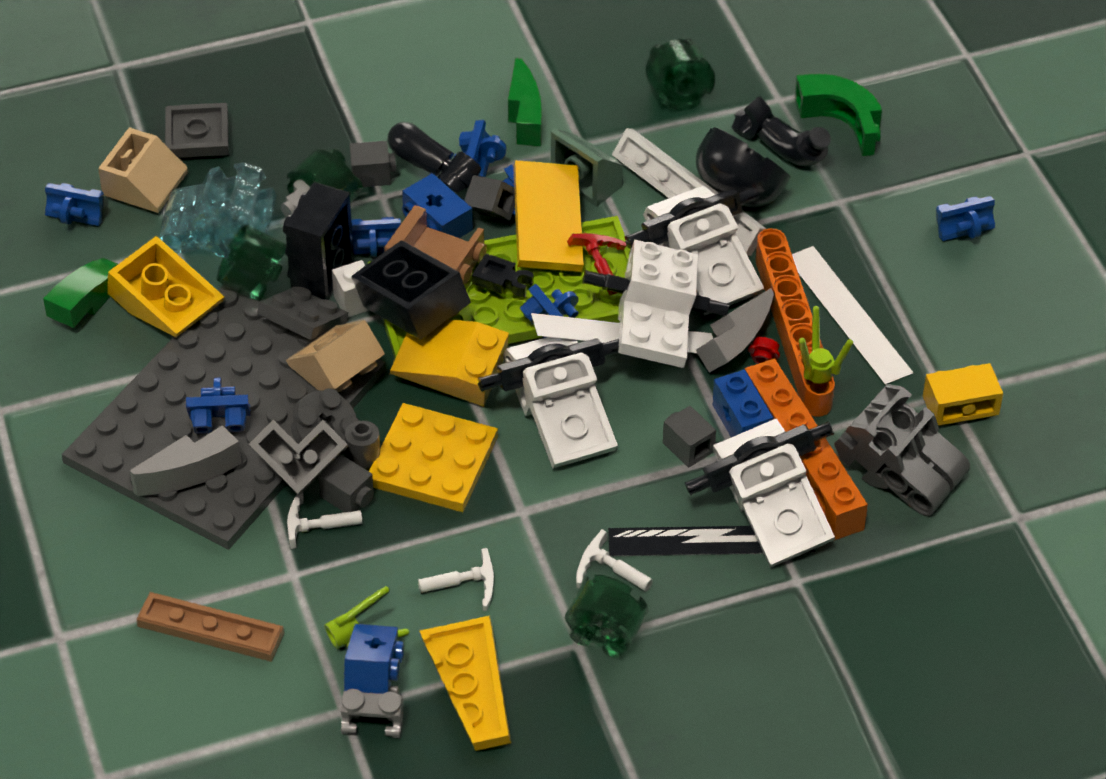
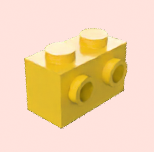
M990 363L926 374L923 399L927 408L934 413L938 426L995 416L1000 413L1003 391Z

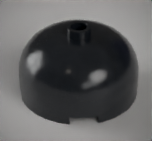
M716 127L711 128L707 132L697 149L696 168L698 174L715 191L722 193L733 189L740 193L752 187L757 190L759 199L742 205L744 208L758 209L771 204L779 197L791 178L785 170L768 157L764 158L761 154L748 147V144Z

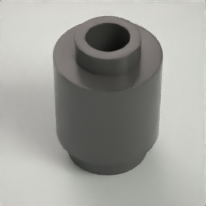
M356 421L351 423L345 430V442L348 444L346 458L365 470H370L373 462L380 454L379 429L369 421Z

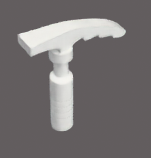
M303 492L300 495L297 494L292 502L287 519L290 549L296 548V536L300 531L309 532L311 528L321 527L322 529L362 524L361 510L323 515L320 519H299L298 511H300V506L303 504L304 496Z
M601 529L586 548L581 558L576 577L577 588L582 587L586 570L591 566L590 562L595 560L600 564H607L619 576L640 589L648 591L653 583V579L624 561L615 560L609 556V552L600 549L607 540V532Z
M481 549L482 567H472L471 571L462 573L454 571L418 579L420 593L460 585L462 581L471 579L479 581L482 579L484 580L485 589L482 609L487 611L493 594V568L488 549Z

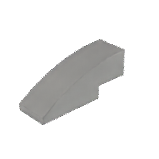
M771 288L710 325L717 337L696 349L708 372L732 360L754 339L770 310L774 296Z
M220 426L195 443L185 435L130 470L133 492L137 496L162 494L194 486L224 474L242 463L239 441L224 426Z

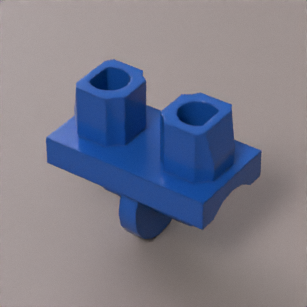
M485 120L475 121L473 131L461 132L459 137V146L462 152L480 165L481 171L478 176L486 177L489 163L503 159L507 150L506 144L500 140L498 135H492L491 137L485 131Z
M48 183L45 186L47 196L46 216L60 218L61 223L68 225L72 221L96 226L102 223L103 191L95 189L90 191L81 190L65 183L61 185Z
M975 196L967 198L963 203L951 206L948 203L938 205L936 207V221L938 223L939 238L945 241L969 235L973 239L980 237L981 231L995 228L993 217L994 199L991 196L980 199Z
M383 217L381 220L366 221L352 219L354 254L371 253V257H377V253H384V247L401 225V218Z
M534 284L528 289L532 297L520 307L522 313L533 325L531 313L554 316L567 314L569 317L575 318L578 315V311L574 307L579 299L573 291L563 294L559 289H556L551 294L555 299L554 303H552L539 286Z
M214 377L213 387L201 388V397H186V409L196 434L212 432V418L225 417V428L228 431L242 432L245 429L246 416H251L248 394L236 395L235 386L222 387L221 377Z

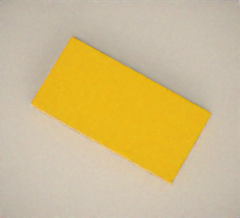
M515 160L513 170L517 266L582 272L584 266L583 246H569L567 243L571 234L582 233L578 165Z

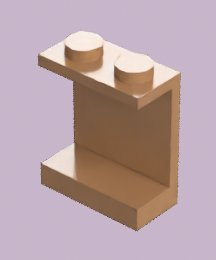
M414 205L384 247V250L387 251L403 240L459 271L464 284H467L471 277L472 269L477 262H481L487 251V245L484 244V229L477 228L469 241L462 240L427 227L426 209Z

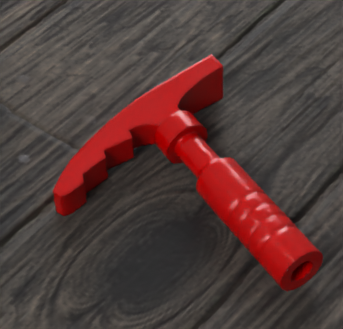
M592 233L571 234L567 240L569 246H585L588 254L592 255L595 260L594 266L597 272L604 275H613L606 259L602 258L599 252L600 247L608 246L609 248L624 250L627 246L620 239ZM607 290L609 295L617 294V292Z

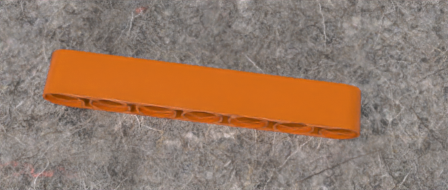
M768 228L762 230L757 236L756 265L764 290L767 291L771 288L774 292L770 308L798 395L811 416L822 417L827 415L832 409L835 389L834 378L832 376L828 382L820 384L804 378V364L799 347V339H805L810 354L812 352L813 316L786 236L778 229Z

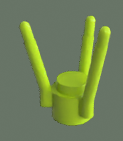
M818 306L813 307L812 352L810 354L805 339H799V347L804 364V378L820 384L828 382L832 378V374H840L841 365L853 345V340L848 339L835 361L827 349L820 348Z
M387 586L367 597L347 613L324 624L325 631L336 649H340L343 646H346L348 649L354 625L359 624L355 617L389 592ZM406 628L398 630V637L409 634V630Z

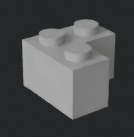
M273 419L249 443L299 495L348 447V444L324 420L297 444Z

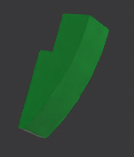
M515 58L508 96V122L516 123V145L541 147L542 106L538 86L522 58Z
M101 258L89 262L69 274L43 298L46 316L74 328L87 313L95 315L111 297L108 294V272L118 264Z

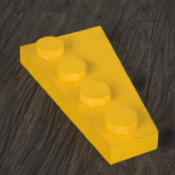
M490 616L420 630L421 638L474 750L510 744V732Z

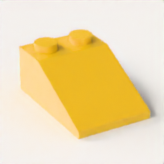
M157 236L108 272V294L131 315L174 337L182 334L223 302L225 298Z
M448 319L430 335L425 336L421 340L407 333L390 369V374L484 407L491 389L482 392L477 379L478 377L497 373V366L503 363V354L506 348H508L509 333L479 322Z

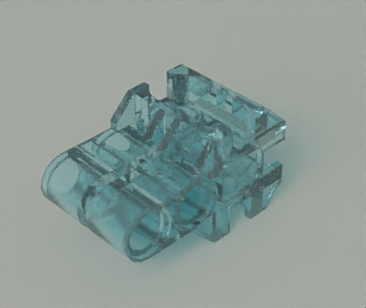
M245 162L234 164L237 176L226 178L220 167L211 168L204 178L203 184L173 190L168 199L158 237L176 254L207 249L208 252L230 258L236 255L232 245L240 243L244 244L249 254L260 252L267 239L277 197L273 188L259 190L261 181L266 178L262 169Z

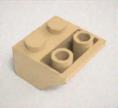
M130 127L98 168L104 196L156 213L160 212L188 173V167L157 136Z

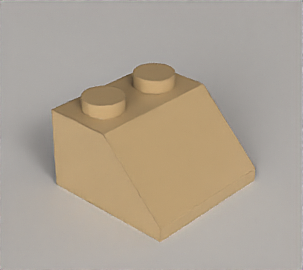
M360 320L334 326L288 358L286 362L317 390L332 388L340 392L352 384L350 378L357 373L363 375L377 366L376 360L385 353L367 322Z

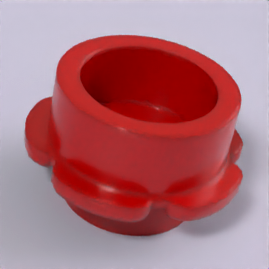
M757 337L754 339L753 345L748 347L752 360L757 364L774 358L777 361L780 358V353L778 352L779 344L773 339Z

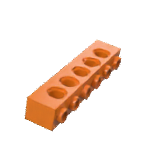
M775 358L744 368L772 414L773 420L777 419L785 432L804 424L809 430L818 426ZM824 438L814 442L816 449L800 456L806 469V476L835 536V540L863 531L868 507L867 502L827 439Z

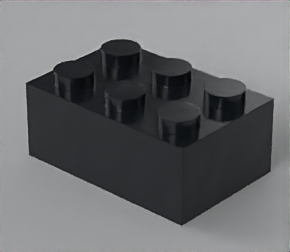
M314 182L307 193L301 195L297 208L292 215L289 214L283 224V233L286 234L285 255L288 256L289 265L287 277L290 278L291 288L296 286L304 287L312 295L322 300H329L334 293L332 269L354 262L350 193Z
M403 240L351 276L365 308L419 340L430 335L437 327L451 317L456 316L471 303L459 271Z

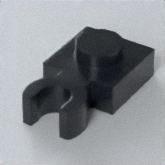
M487 253L472 274V284L500 294L503 293L505 288H508L518 297H525L527 295V286L521 283L531 286L534 284V274L527 270L516 271L515 263Z

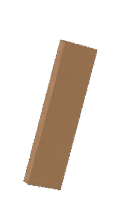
M153 592L149 593L136 619L137 626L270 662H272L284 636L283 626Z

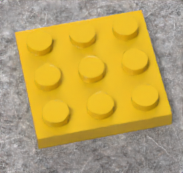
M402 403L380 448L379 457L373 462L369 470L373 475V488L464 512L497 441L498 428Z

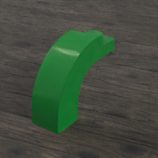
M829 74L796 75L794 98L800 118L832 117L839 119L853 129L862 156L874 155L876 142H880L882 108L873 94L858 83L840 76Z

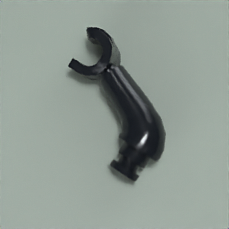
M758 96L747 107L741 108L734 114L735 120L732 128L739 136L751 139L759 133V138L793 164L798 166L815 165L822 161L828 153L831 137L826 129L815 127L812 130L799 132L780 118L775 117L761 96Z
M396 123L388 132L387 142L389 148L396 155L430 174L439 175L437 178L455 192L459 193L461 190L469 188L473 175L478 176L480 174L481 167L474 159L461 151L452 159L454 152L432 139L413 123Z

